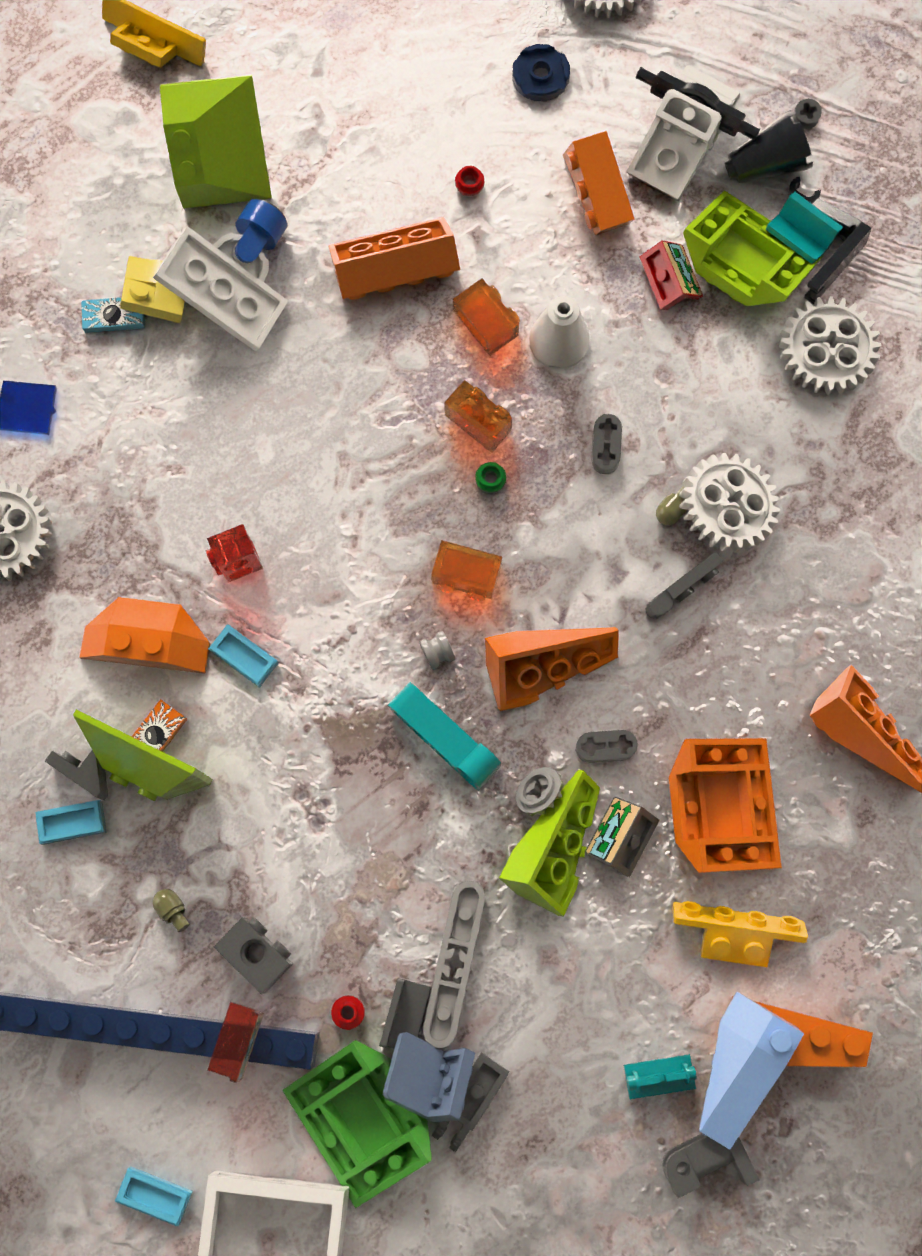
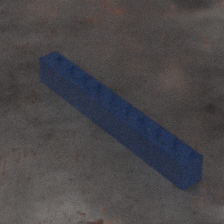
M0 992L1 1031L244 1061L255 1024ZM260 1025L248 1062L311 1070L315 1067L319 1032Z

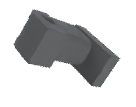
M701 1133L671 1148L663 1157L662 1167L674 1194L678 1198L700 1188L701 1184L698 1179L732 1162L741 1181L745 1185L749 1186L760 1180L739 1137L729 1150ZM685 1162L684 1170L677 1171L678 1164Z

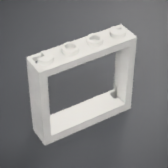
M215 1171L208 1175L198 1256L213 1255L220 1192L332 1205L327 1256H342L349 1186Z

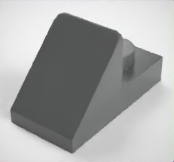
M91 750L80 767L78 766L81 761L69 752L65 751L61 755L51 751L45 760L46 763L96 798L105 801L108 797L105 769L100 765L93 750Z

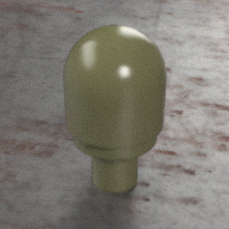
M682 486L677 494L671 493L667 495L658 505L656 518L661 524L666 526L673 525L686 512V509H682L679 506L685 500V498L679 496V493L685 488L684 486Z
M162 889L154 895L153 908L162 921H165L166 924L172 922L178 932H182L189 927L190 924L183 916L186 911L184 904L173 890Z

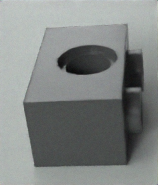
M241 917L214 948L260 994H264L293 965L288 959L291 953L278 940L273 944L265 936L268 930L256 918L253 917L249 920L248 918ZM255 943L260 944L264 949V957L258 963L251 961L248 956L249 948Z

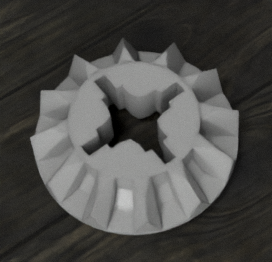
M549 767L538 768L530 772L521 781L517 789V806L531 817L536 813L544 815L547 807L554 808L553 802L555 799L562 797L560 790L564 787V784L560 779L561 775Z

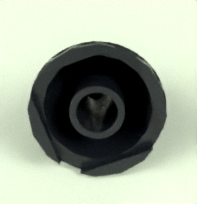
M793 110L785 112L759 131L754 141L750 138L728 154L729 161L725 162V167L730 179L736 178L737 182L741 183L812 168L813 162L806 161V157L811 155V150L800 122L794 124L791 117L796 115Z

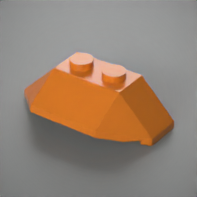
M118 597L85 626L79 658L206 674L210 642L180 604Z

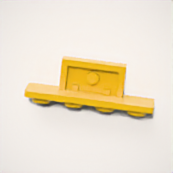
M102 0V19L118 27L110 33V44L159 68L163 67L176 55L198 66L204 64L205 38L127 0Z
M691 901L673 903L672 912L675 924L705 928L700 950L701 958L768 968L774 939L807 943L808 934L804 921L792 916L774 917L759 911L740 912L725 906L713 908L700 906Z

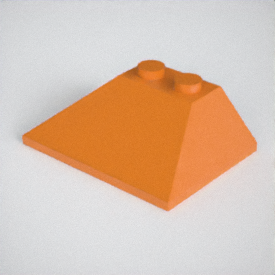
M685 739L669 775L675 843L698 873L782 868L767 739Z

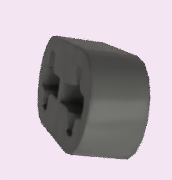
M603 414L598 417L593 429L591 461L593 468L601 474L614 472L619 465L621 457L622 424L619 418L612 414ZM606 423L610 424L611 429H613L610 440H604L605 432L602 428ZM604 448H609V458L614 459L610 460L609 465H603V460L598 459L602 457Z
M627 730L588 732L579 737L575 750L577 756L584 762L624 761L635 754L638 742L633 733ZM619 737H624L625 742L631 743V747L627 748L626 754H621L619 748H609V744L618 743ZM587 739H592L594 745L604 744V749H597L594 752V756H588V751L582 750L581 746L586 745Z

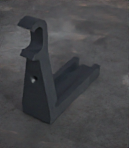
M799 176L791 181L788 196L794 192L798 193L843 227L838 236L844 242L808 282L807 286L810 290L805 294L804 298L814 305L817 297L823 295L867 244L872 228L861 220L819 199L821 190L815 191L811 197H807L796 189L799 188L801 182Z

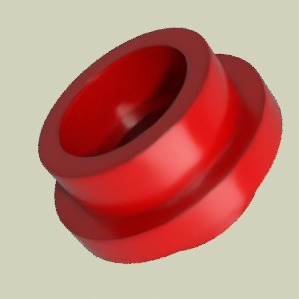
M465 166L456 174L455 186L461 194L474 196L484 188L485 178L477 167ZM467 180H472L475 182V184L468 185L465 184V182Z
M351 995L338 998L331 1009L332 1020L339 1028L344 1030L358 1027L365 1016L363 1003L357 997ZM345 1006H350L354 1010V1015L351 1019H345L342 1016V1009Z

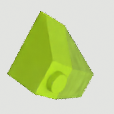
M578 769L560 791L562 797L555 799L553 802L554 808L547 807L544 815L538 818L515 846L499 877L517 895L564 917L578 886L580 877L575 876L579 857L584 858L586 847L582 846L585 829L592 825L600 787L584 770Z

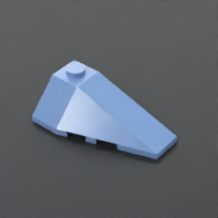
M739 992L735 993L719 1023L718 1039L711 1064L712 1070L699 1126L701 1133L729 1150L787 1066L804 1035L795 1025Z

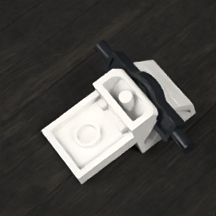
M687 65L676 78L662 70L656 75L641 66L635 79L651 86L650 93L662 99L655 113L656 117L626 173L679 201L706 151H711L721 131L733 137L739 132L754 141L759 134L760 128L744 121L745 113L734 108L740 98V92Z

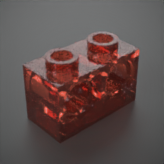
M243 524L207 538L210 549L205 551L212 568H215L217 575L223 574L228 582L264 569L254 543Z

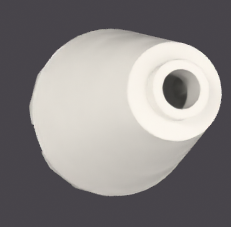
M560 296L553 299L534 322L530 330L529 342L534 357L545 366L559 367V369L574 366L585 357L589 348L590 334L578 304L570 297Z

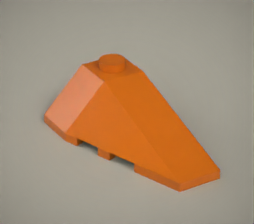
M850 665L816 699L810 717L813 719L816 727L825 731L832 740L922 793V757L910 740L901 739L894 725L897 721L891 713L885 716L875 701L879 696L874 688Z

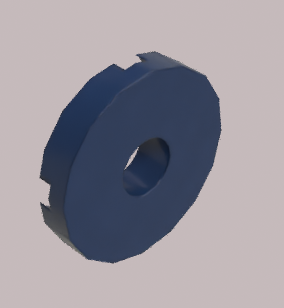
M534 44L524 48L513 62L512 81L516 90L525 98L542 102L555 99L562 94L570 78V64L562 52L559 53L557 50H554L555 47L548 44ZM537 68H544L549 74L544 77H538L533 71Z

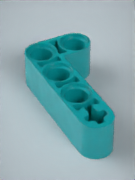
M411 682L387 705L476 790L479 791L501 767L500 760L481 743H476Z

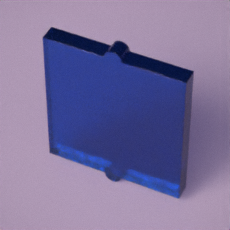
M3 380L0 394V430L49 435L52 415L56 413L54 408L57 391L56 385Z

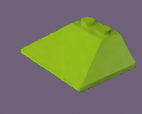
M253 75L161 84L160 95L164 133L174 185L183 209L245 202L252 199H271L272 194Z
M725 190L683 232L695 272L709 284L715 285L727 293L733 300L740 302L744 306L784 302L819 263L823 255L814 264H811L766 230L770 222L769 219Z
M77 709L73 714L103 769L112 773L109 779L124 787H127L129 782L139 786L138 794L150 800L156 801L158 796L168 800L209 786L213 781L212 778L198 769Z

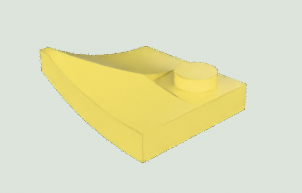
M129 256L119 309L180 323L185 301L153 279L154 274L163 261Z

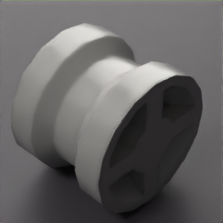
M443 631L436 633L435 638L431 640L424 639L419 641L432 670L437 669L440 663L444 661L452 662L456 660Z

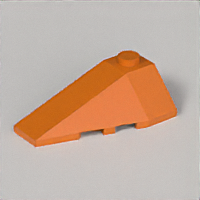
M616 627L515 631L485 638L486 667L498 709L503 711L529 705L539 700L538 695L553 687L556 690L566 685L564 681L579 673L586 675L618 658L619 630Z

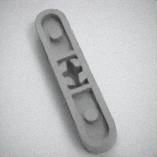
M474 881L460 883L455 888L451 899L423 1026L425 1040L435 1048L449 1046L454 1041L457 1033L485 904L484 890ZM459 945V960L464 962L463 969L458 968L456 970L454 980L451 982L449 981L450 966L445 965L446 958L450 959L453 957L455 948Z

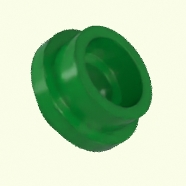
M484 463L476 471V484L479 489L486 493L498 492L506 483V472L497 463ZM492 474L497 479L495 482L489 483L485 480V477Z

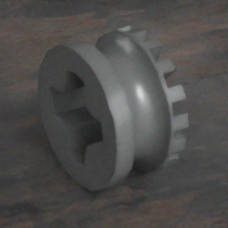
M813 99L800 101L794 111L796 114L793 116L794 122H800L803 129H811L816 126L822 113L820 104ZM804 109H807L808 112H814L811 119H808L806 115L801 116Z

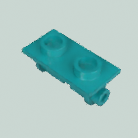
M690 1054L624 1065L630 1100L696 1089V1070L692 1066Z

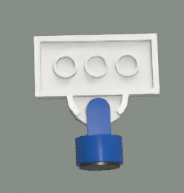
M252 199L245 206L235 223L239 234L231 232L221 236L213 245L186 226L153 276V279L254 351L261 347L288 302L286 298L264 283L268 273L269 258L266 259L262 249L273 250L287 229L288 223L284 214L275 205L262 199Z

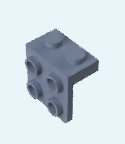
M408 1032L400 1033L396 1041L383 1090L384 1098L433 1123L460 1120L461 1112L465 1105L464 1099L468 1082L473 1071L472 1065L475 1053L467 1048L443 1051Z

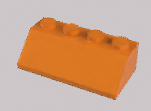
M444 217L328 245L343 299L356 300L363 298L369 292L377 290L378 292H388L398 285L406 283L408 285H417L426 278L434 276L445 278L451 276L454 271L461 270L454 234Z

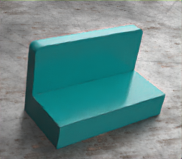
M794 192L789 196L779 214L768 223L766 230L808 262L814 264L830 248L843 227L805 198Z

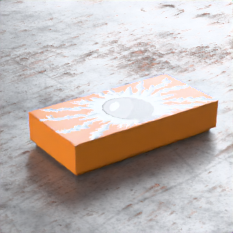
M160 699L131 737L163 752L188 719Z

